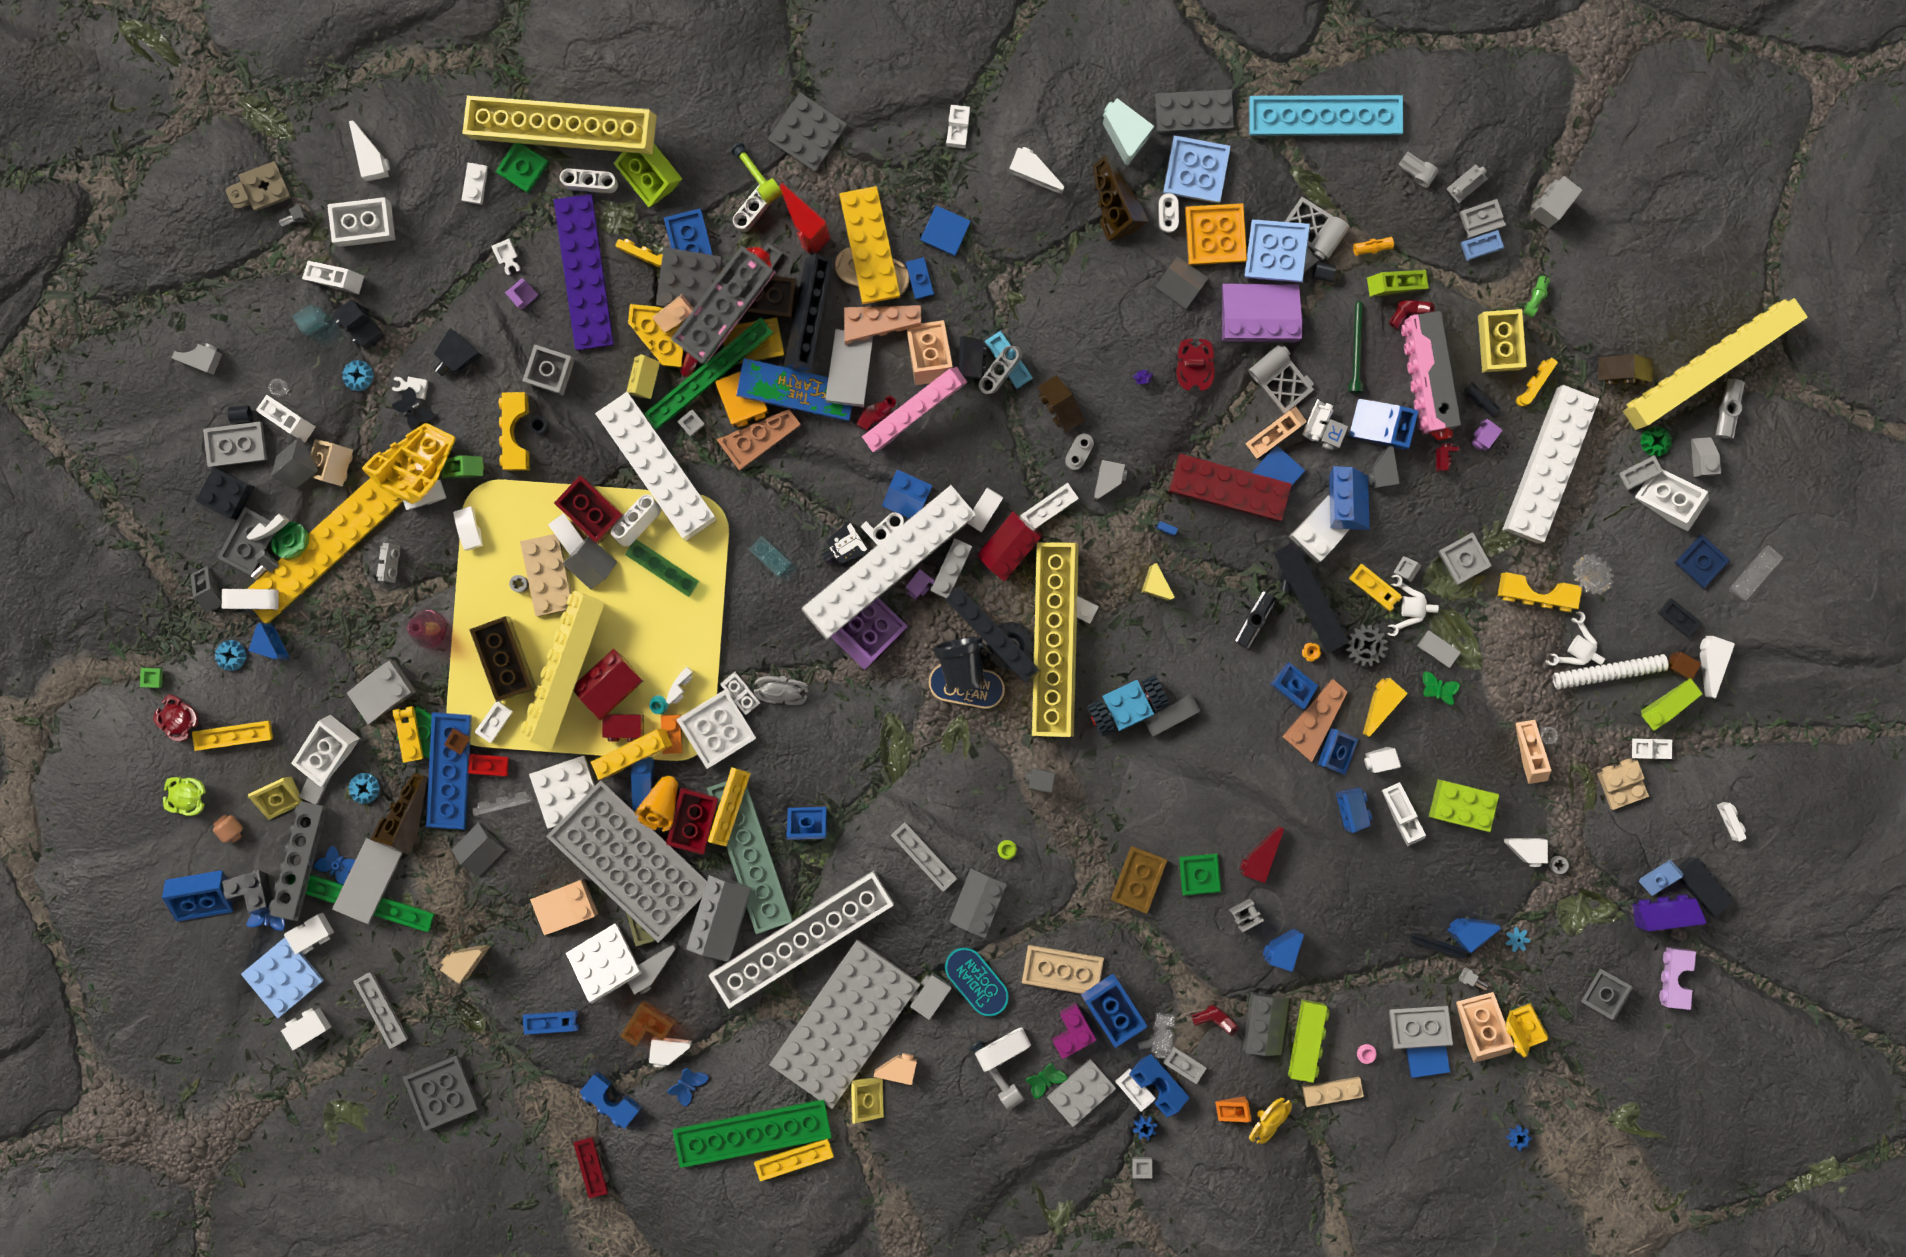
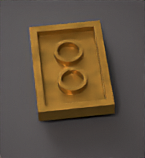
M1131 846L1111 900L1147 914L1167 859Z

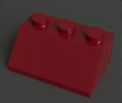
M1013 511L977 556L989 570L1005 581L1043 535Z
M613 648L576 682L573 691L580 701L601 721L634 691L643 680L626 658Z
M681 788L666 845L704 854L719 798L697 790Z

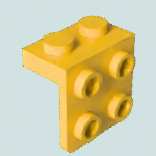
M1531 1003L1509 1012L1505 1029L1509 1036L1512 1035L1516 1051L1521 1053L1523 1057H1526L1531 1046L1547 1041L1549 1037Z

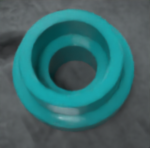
M660 695L654 696L649 705L651 711L655 714H664L669 707L666 699Z

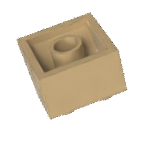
M315 439L310 456L318 472L311 478L343 486L347 479L348 466L353 458V449Z
M482 945L460 949L456 952L452 951L441 962L443 966L440 970L457 983H461L470 976L490 946Z

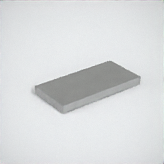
M835 329L826 403L864 407L873 336L868 337L869 339L861 341L859 339L845 345L844 330Z
M366 838L332 910L369 925L400 861L402 853Z

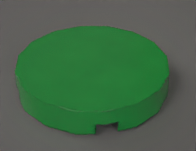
M295 522L287 523L272 538L273 552L282 559L291 560L297 558L305 551L308 545L309 535L307 530Z

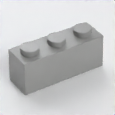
M954 539L930 590L931 592L944 598L951 594L972 549L971 545Z

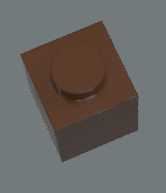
M1675 652L1668 658V670L1685 680L1690 678L1693 680L1702 663L1682 652Z

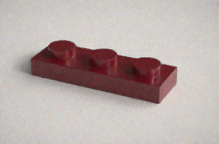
M591 1136L574 1141L573 1144L588 1198L607 1194L609 1191L594 1137Z

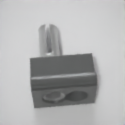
M296 204L295 207L289 209L290 216L279 220L280 225L283 227L295 221L299 224L305 221L309 222V217L305 208Z
M262 548L255 555L256 561L261 565L251 576L257 579L266 570L271 573L279 566L278 561Z

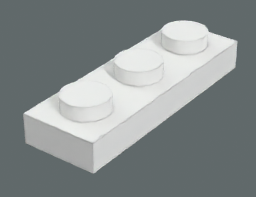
M1067 483L1020 516L1036 529L1079 498Z

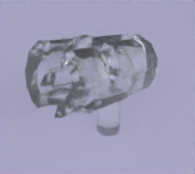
M1157 1013L1153 1025L1154 1034L1151 1035L1150 1040L1138 1043L1139 1050L1152 1047L1151 1052L1155 1053V1057L1166 1058V1055H1170L1173 1031L1167 1028L1174 1027L1175 1015Z

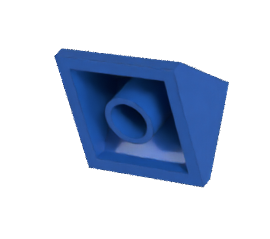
M270 623L257 624L248 651L273 659L290 658L274 625Z
M1290 662L1283 667L1270 684V686L1299 709L1306 708L1318 687L1316 683Z
M1330 729L1317 765L1346 775L1358 738L1336 729Z
M826 807L788 808L787 840L825 839L827 837Z

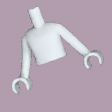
M1391 576L1398 579V583L1391 584V586H1398L1408 594L1415 596H1403L1401 610L1402 616L1414 618L1405 620L1397 625L1387 626L1394 628V633H1388L1387 635L1395 636L1398 630L1421 622L1426 612L1438 613V605H1428L1424 594L1402 583L1401 576Z
M1576 612L1580 615L1579 621L1572 618V621L1578 624L1586 638L1584 639L1577 635L1569 646L1568 652L1576 658L1558 657L1556 654H1549L1554 658V662L1551 663L1546 660L1547 665H1556L1557 663L1585 665L1591 659L1600 665L1604 662L1605 658L1595 653L1597 641L1583 623L1585 620L1583 612Z

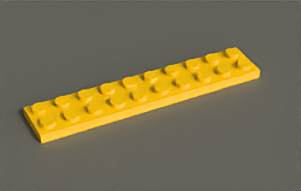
M371 478L367 480L308 534V545L300 556L291 560L281 558L278 561L279 566L271 573L269 571L265 572L248 588L279 590V609L252 610L264 623H270L402 504L403 499L383 490Z

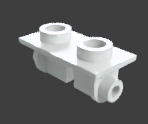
M1317 400L1302 435L1313 442H1318L1319 439H1322L1326 425L1322 424V422L1329 421L1334 411L1332 409L1333 405L1328 403L1325 405L1320 400Z

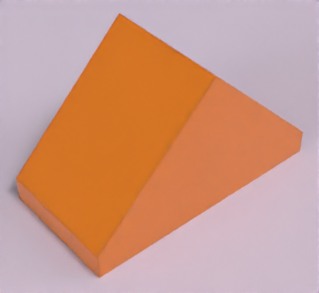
M1245 1096L1215 1102L1218 1121L1251 1122L1249 1104Z

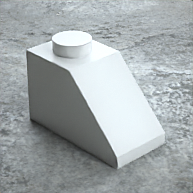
M1385 747L1365 753L1366 758L1364 762L1366 768L1370 769L1373 773L1401 767L1395 748Z
M1504 838V843L1523 862L1529 863V866L1540 867L1541 863H1548V840L1543 838Z
M654 1036L651 1040L649 1063H654L655 1067L669 1065L690 1048L692 1041Z

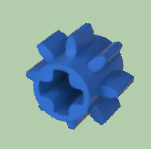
M1140 1115L1141 1119L1139 1121L1134 1120L1137 1128H1134L1133 1131L1134 1133L1139 1132V1139L1146 1137L1149 1140L1151 1134L1156 1135L1153 1128L1157 1124L1156 1122L1151 1123V1116L1146 1119ZM1143 1124L1147 1125V1131L1142 1129Z
M1519 1125L1515 1129L1509 1128L1510 1133L1506 1136L1507 1139L1511 1140L1509 1145L1511 1147L1516 1145L1519 1151L1524 1146L1528 1148V1142L1532 1140L1530 1136L1526 1135L1529 1130L1527 1128L1522 1130ZM1520 1135L1521 1140H1518L1516 1137Z

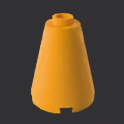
M661 777L637 808L635 816H639L638 821L644 826L656 830L657 827L663 828L662 831L670 830L673 824L672 820L674 819L679 786L674 777Z

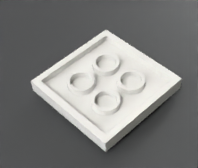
M726 689L676 719L707 769L756 739Z
M585 755L529 774L547 829L557 826L595 786Z
M616 923L566 953L590 1003H594L642 974Z

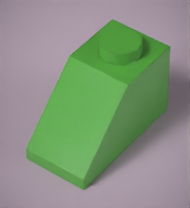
M480 456L447 458L442 468V478H473L483 476V459Z

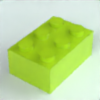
M1438 779L1429 817L1490 832L1499 794Z

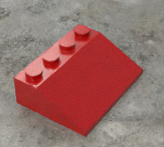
M782 183L780 189L796 228L801 247L809 254L811 252L813 254L818 253L831 239L826 222Z

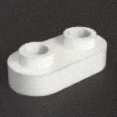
M1168 193L1164 194L1159 200V227L1165 233H1172L1179 224L1178 199L1175 195ZM1165 202H1170L1171 207H1166ZM1170 221L1172 225L1168 227L1165 225V222Z

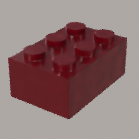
M581 475L554 502L564 514L597 544H600L611 533L612 527L624 515Z

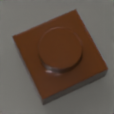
M453 728L444 746L461 755L472 737L457 728Z

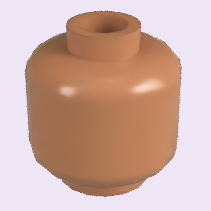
M225 814L213 823V832L223 843H228L229 841L234 843L242 837L240 833L243 830V826L233 815L227 816Z

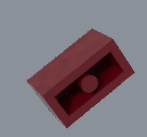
M607 714L602 719V738H607L608 742H619V738H627V742H632L644 736V714Z

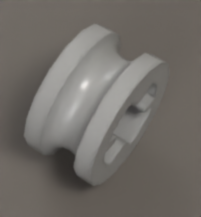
M515 575L510 579V588L515 592H524L528 588V580L524 576ZM521 578V582H523L524 585L523 587L520 586L518 589H516L517 585H514V582L519 581V579Z
M1554 856L1550 859L1549 867L1553 872L1563 874L1568 870L1569 864L1565 858ZM1558 860L1563 864L1562 868L1559 867L1560 870H1557L1555 862L1558 863Z

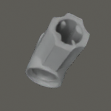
M1407 152L1398 164L1399 168L1413 176L1415 182L1425 188L1429 187L1439 172L1436 166L1429 162H1423L1410 152Z

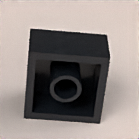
M213 467L196 502L229 519L238 520L255 486L222 469Z

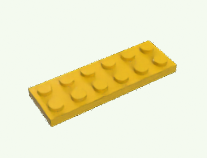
M877 186L839 193L862 304L899 298L900 293Z

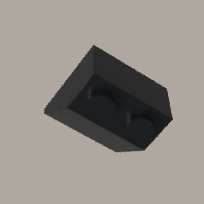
M960 336L959 371L966 380L980 381L986 373V364H982V357H986L987 345H983V340Z

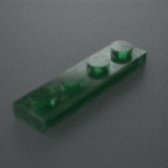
M637 539L624 554L688 597L691 596L700 582Z

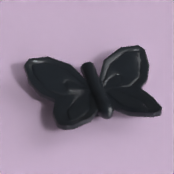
M408 387L402 394V400L393 403L392 407L398 412H403V416L407 417L409 428L415 429L420 421H430L435 415L427 408H419L421 406L420 402L415 404L417 399L416 392L412 387Z

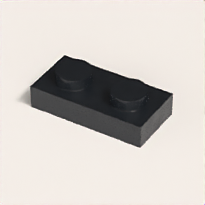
M1669 598L1658 611L1661 617L1686 637H1690L1701 624L1700 620L1672 598Z

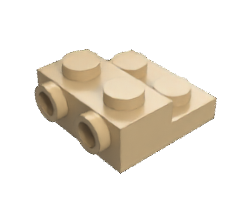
M1631 758L1625 759L1620 762L1621 765L1616 767L1610 765L1602 768V772L1597 773L1611 810L1649 797L1643 782L1645 778L1638 761Z

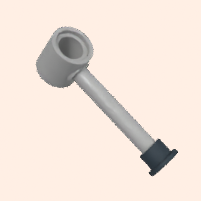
M982 1040L973 1044L969 1050H972L975 1054L984 1048L981 1044ZM996 1067L988 1070L1002 1090L998 1096L1008 1111L1025 1100L1015 1084L1007 1085Z

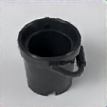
M981 637L951 640L933 647L935 657L940 661L948 692L954 693L953 688L958 687L959 692L979 688L981 687L980 684L985 685L982 662L993 656V650L983 643ZM982 649L986 650V651L988 652V654H987V655L981 654V650H982Z

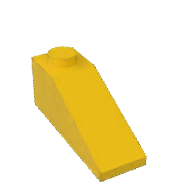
M1391 678L1381 679L1375 686L1377 689L1373 693L1363 734L1367 737L1372 735L1408 694Z

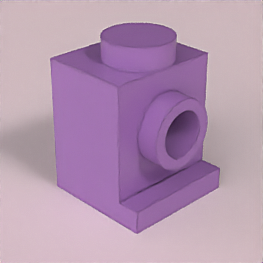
M1485 419L1481 422L1483 427L1479 426L1473 434L1475 438L1472 441V445L1478 450L1489 449L1502 432V429L1490 420Z
M919 569L906 586L908 589L907 594L916 600L920 594L924 596L930 588L928 584L931 583L933 585L935 581Z

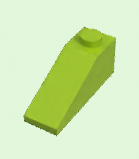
M1426 270L1381 272L1367 278L1370 297L1429 289Z
M1690 678L1642 709V716L1654 731L1702 695V692Z

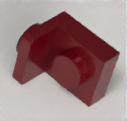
M1446 443L1436 449V472L1449 470L1451 456L1448 453L1458 452L1459 447H1454L1452 443Z

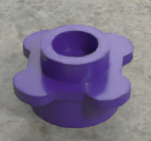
M1148 370L1137 371V374L1133 375V378L1136 379V384L1151 382L1153 374L1148 372Z

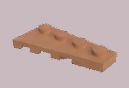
M921 305L844 307L845 345L851 344V341L859 339L863 341L871 336L887 335V332L895 330L899 332L921 326Z
M788 409L716 440L740 471L801 426V424Z
M1332 679L1282 736L1310 762L1313 761L1347 691Z

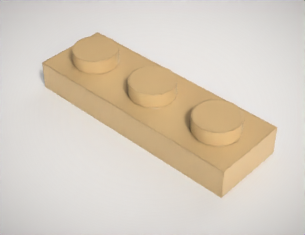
M1360 1077L1302 1086L1306 1107L1364 1097Z

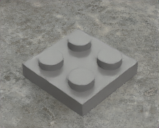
M1473 532L1438 551L1456 585L1491 567Z

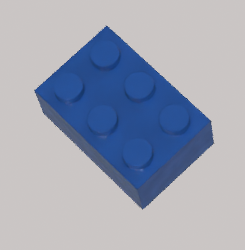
M1111 974L1081 994L1115 1048L1148 1027L1114 974Z

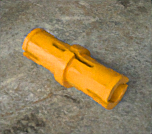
M1392 237L1378 240L1374 238L1367 242L1353 244V251L1355 256L1366 253L1376 254L1378 251L1393 249L1394 241Z

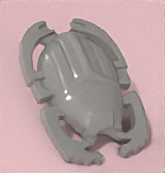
M765 676L755 681V685H758L760 688L754 690V695L759 700L776 704L785 701L787 705H801L806 701L807 695H804L802 698L799 693L803 689L806 693L809 690L806 683L788 679V682H786L787 678L785 676Z

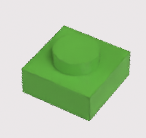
M141 668L140 687L162 688L163 669Z

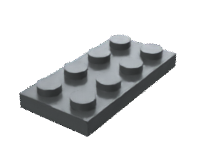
M1232 90L1155 94L1157 133L1230 130L1234 128Z

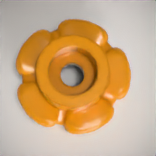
M1307 643L1302 650L1303 657L1310 662L1318 659L1321 655L1319 645Z

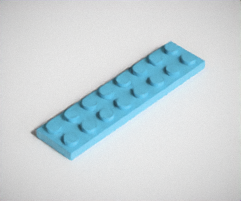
M1403 95L1249 97V136L1403 134Z

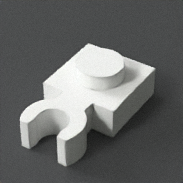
M511 239L492 246L499 264L505 262V272L507 275H511L510 266H514L516 271H520L519 264L513 260L518 255Z
M394 377V380L400 381L401 385L399 388L392 387V390L403 392L408 387H412L416 392V398L425 400L428 380L408 377L407 382H405L400 377Z

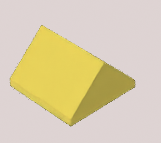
M641 354L635 357L627 388L629 395L651 399L660 365L659 361Z
M1157 563L1150 566L1142 593L1164 600L1173 599L1174 595Z
M292 777L282 778L248 794L251 801L268 820L297 807L300 801L303 802L302 798L299 797L300 793Z
M853 1079V1123L856 1124L884 1117L883 1079Z

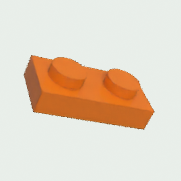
M681 714L661 716V729L665 728L673 745L664 750L663 754L683 753L682 728L676 720L681 717Z

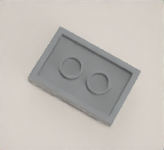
M262 422L203 429L207 466L210 468L267 460Z
M1448 1006L1389 1010L1393 1049L1453 1045Z
M1089 1059L1051 1092L1047 1098L1073 1127L1110 1095L1116 1087L1097 1065Z

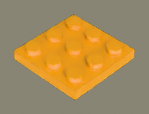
M1243 204L1190 206L1185 208L1189 265L1247 261Z

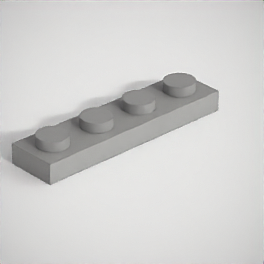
M906 822L891 834L897 843L942 891H945L957 879Z
M371 971L354 980L356 988L389 1049L409 1039L374 973Z

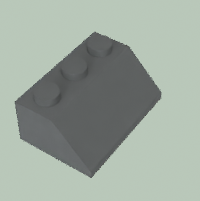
M970 868L949 922L970 933L986 938L1007 885L1006 882Z
M1250 992L1243 1044L1245 1053L1263 1056L1282 1054L1289 997Z

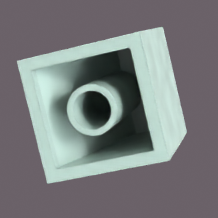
M1116 99L1114 103L1110 102L1106 106L1103 114V125L1123 162L1128 166L1151 136L1154 126L1119 99Z

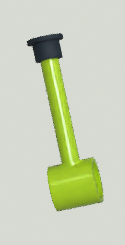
M743 143L735 144L731 149V153L742 160L760 184V187L756 190L764 202L768 205L780 197L782 192L774 179L771 178L766 181L748 157L745 145Z

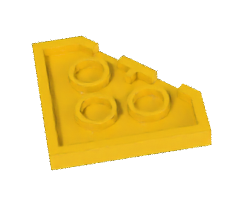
M630 304L628 324L663 366L682 368L684 349L672 341L671 338L686 319L664 333L652 318L664 307Z

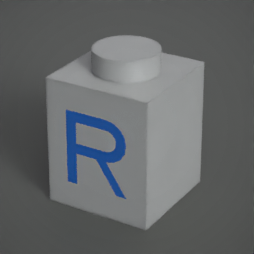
M1330 419L1326 423L1322 439L1318 443L1323 444L1322 447L1330 451L1340 448L1348 426Z

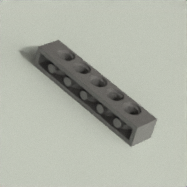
M302 801L297 805L295 809V823L291 825L289 832L291 835L290 842L285 846V861L281 863L279 869L281 876L274 888V892H276L275 898L269 906L271 916L298 921L324 825L327 807ZM307 818H310L311 824L309 827L305 828L304 821ZM305 837L306 843L304 846L300 847L299 840L300 838ZM300 856L301 862L295 866L294 858ZM295 875L296 881L290 885L289 877ZM290 894L291 900L285 904L284 896Z

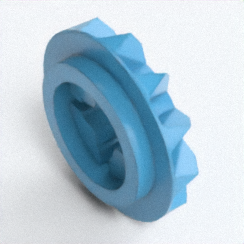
M361 360L351 361L348 365H345V369L342 372L343 382L348 388L355 391H362L368 388L373 381L372 368ZM359 370V373L365 377H358L356 380L351 374Z
M227 640L219 644L215 651V661L218 663V667L227 671L239 669L246 660L244 647L234 640ZM231 650V654L237 656V658H230L228 661V657L223 655V653H229Z
M368 773L356 775L351 779L348 787L349 796L355 802L361 804L374 801L380 791L378 780ZM367 783L366 789L368 792L360 794L361 788L358 785H365Z

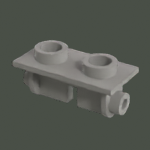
M1474 165L1447 188L1448 192L1458 203L1488 179L1485 176V168H1479L1477 165Z
M383 543V546H380L379 560H384V564L378 563L377 581L395 583L401 545Z

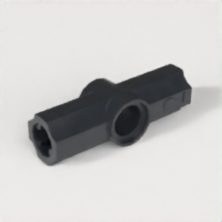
M1265 591L1261 592L1236 636L1235 642L1247 649L1250 648L1259 630L1265 624L1266 618L1277 598ZM1254 614L1260 617L1258 625H1254L1251 622V617Z

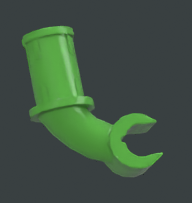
M1546 276L1538 278L1536 288L1532 290L1533 296L1524 307L1526 309L1523 311V314L1531 318L1537 312L1541 301L1547 297L1550 279L1547 278L1544 283Z

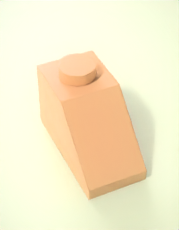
M681 294L652 318L665 333L686 319L694 308L685 296Z
M907 1053L897 1055L875 1069L874 1077L912 1085L917 1059Z

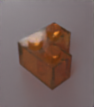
M643 1000L620 1037L635 1047L640 1043L647 1031L663 1041L676 1020Z

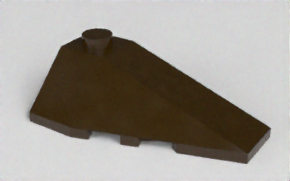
M1104 155L1093 165L1095 186L1099 190L1100 196L1098 207H1101L1102 210L1101 226L1107 240L1111 242L1135 233L1148 222V219L1140 202L1108 155Z
M413 773L401 790L399 800L390 805L391 811L387 817H382L378 822L370 840L409 855L417 838L427 782L426 776Z

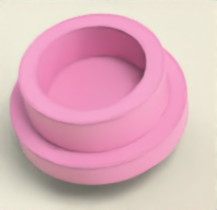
M1364 1044L1358 1048L1357 1057L1362 1063L1370 1064L1376 1059L1377 1053L1373 1046Z

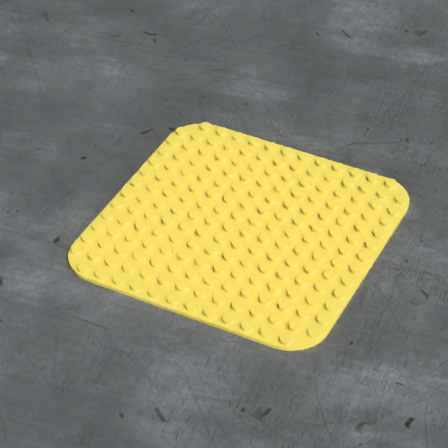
M491 480L476 487L464 503L463 509L471 506L475 510L476 523L481 529L483 546L465 551L461 541H459L447 713L472 715L471 745L604 756L630 743L627 742V738H619V742H608L607 738H602V720L600 721L580 701L574 691L570 697L552 749L531 743L521 736V726L524 721H527L529 715L527 710L535 699V689L501 702L514 712L492 743H489L475 733L496 701L469 629L504 616H510L535 685H540L542 679L540 677L541 671L548 663V652L551 648L553 649L555 643L554 635L557 630H560L562 624L560 619L566 611L536 617L529 583L528 588L524 592L513 591L509 583L510 579L515 575L524 576L528 580L520 541L554 534L548 524L563 514L554 502L571 484ZM594 486L623 514L641 496L648 494L653 497L649 490ZM704 495L700 496L717 520L687 541L683 540L661 508V512L631 545H620L611 533L599 544L617 563L607 578L591 590L566 568L571 594H573V591H577L605 602L577 681L613 648L626 658L643 682L609 714H644V735L656 729H661L662 715L681 714L683 716L717 695L729 524L721 507ZM567 516L576 531L585 540L588 535ZM561 543L565 561L570 556V554L567 552V550ZM521 578L519 579V581L514 582V585H517L516 589H518L520 586L523 587L524 583L521 582ZM686 667H690L694 672L691 675L693 678L685 686L683 684L680 685L685 690L682 694L684 697L677 704L674 702L668 704V710L664 714L653 713L649 706L651 699L656 695H660L667 700L669 691L676 678ZM682 730L683 753L663 754L662 751L649 757H654L655 760L681 761L698 754Z

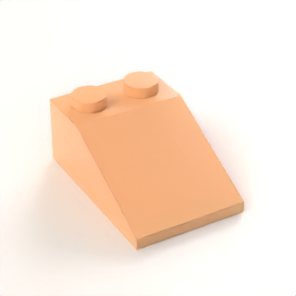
M944 320L921 323L919 327L907 329L915 385L932 383L947 370L953 368Z
M585 878L530 899L544 935L577 924L598 914Z
M1493 992L1456 1002L1466 1043L1474 1063L1511 1053L1514 1044L1511 1036L1508 1035L1505 1029L1506 1023Z

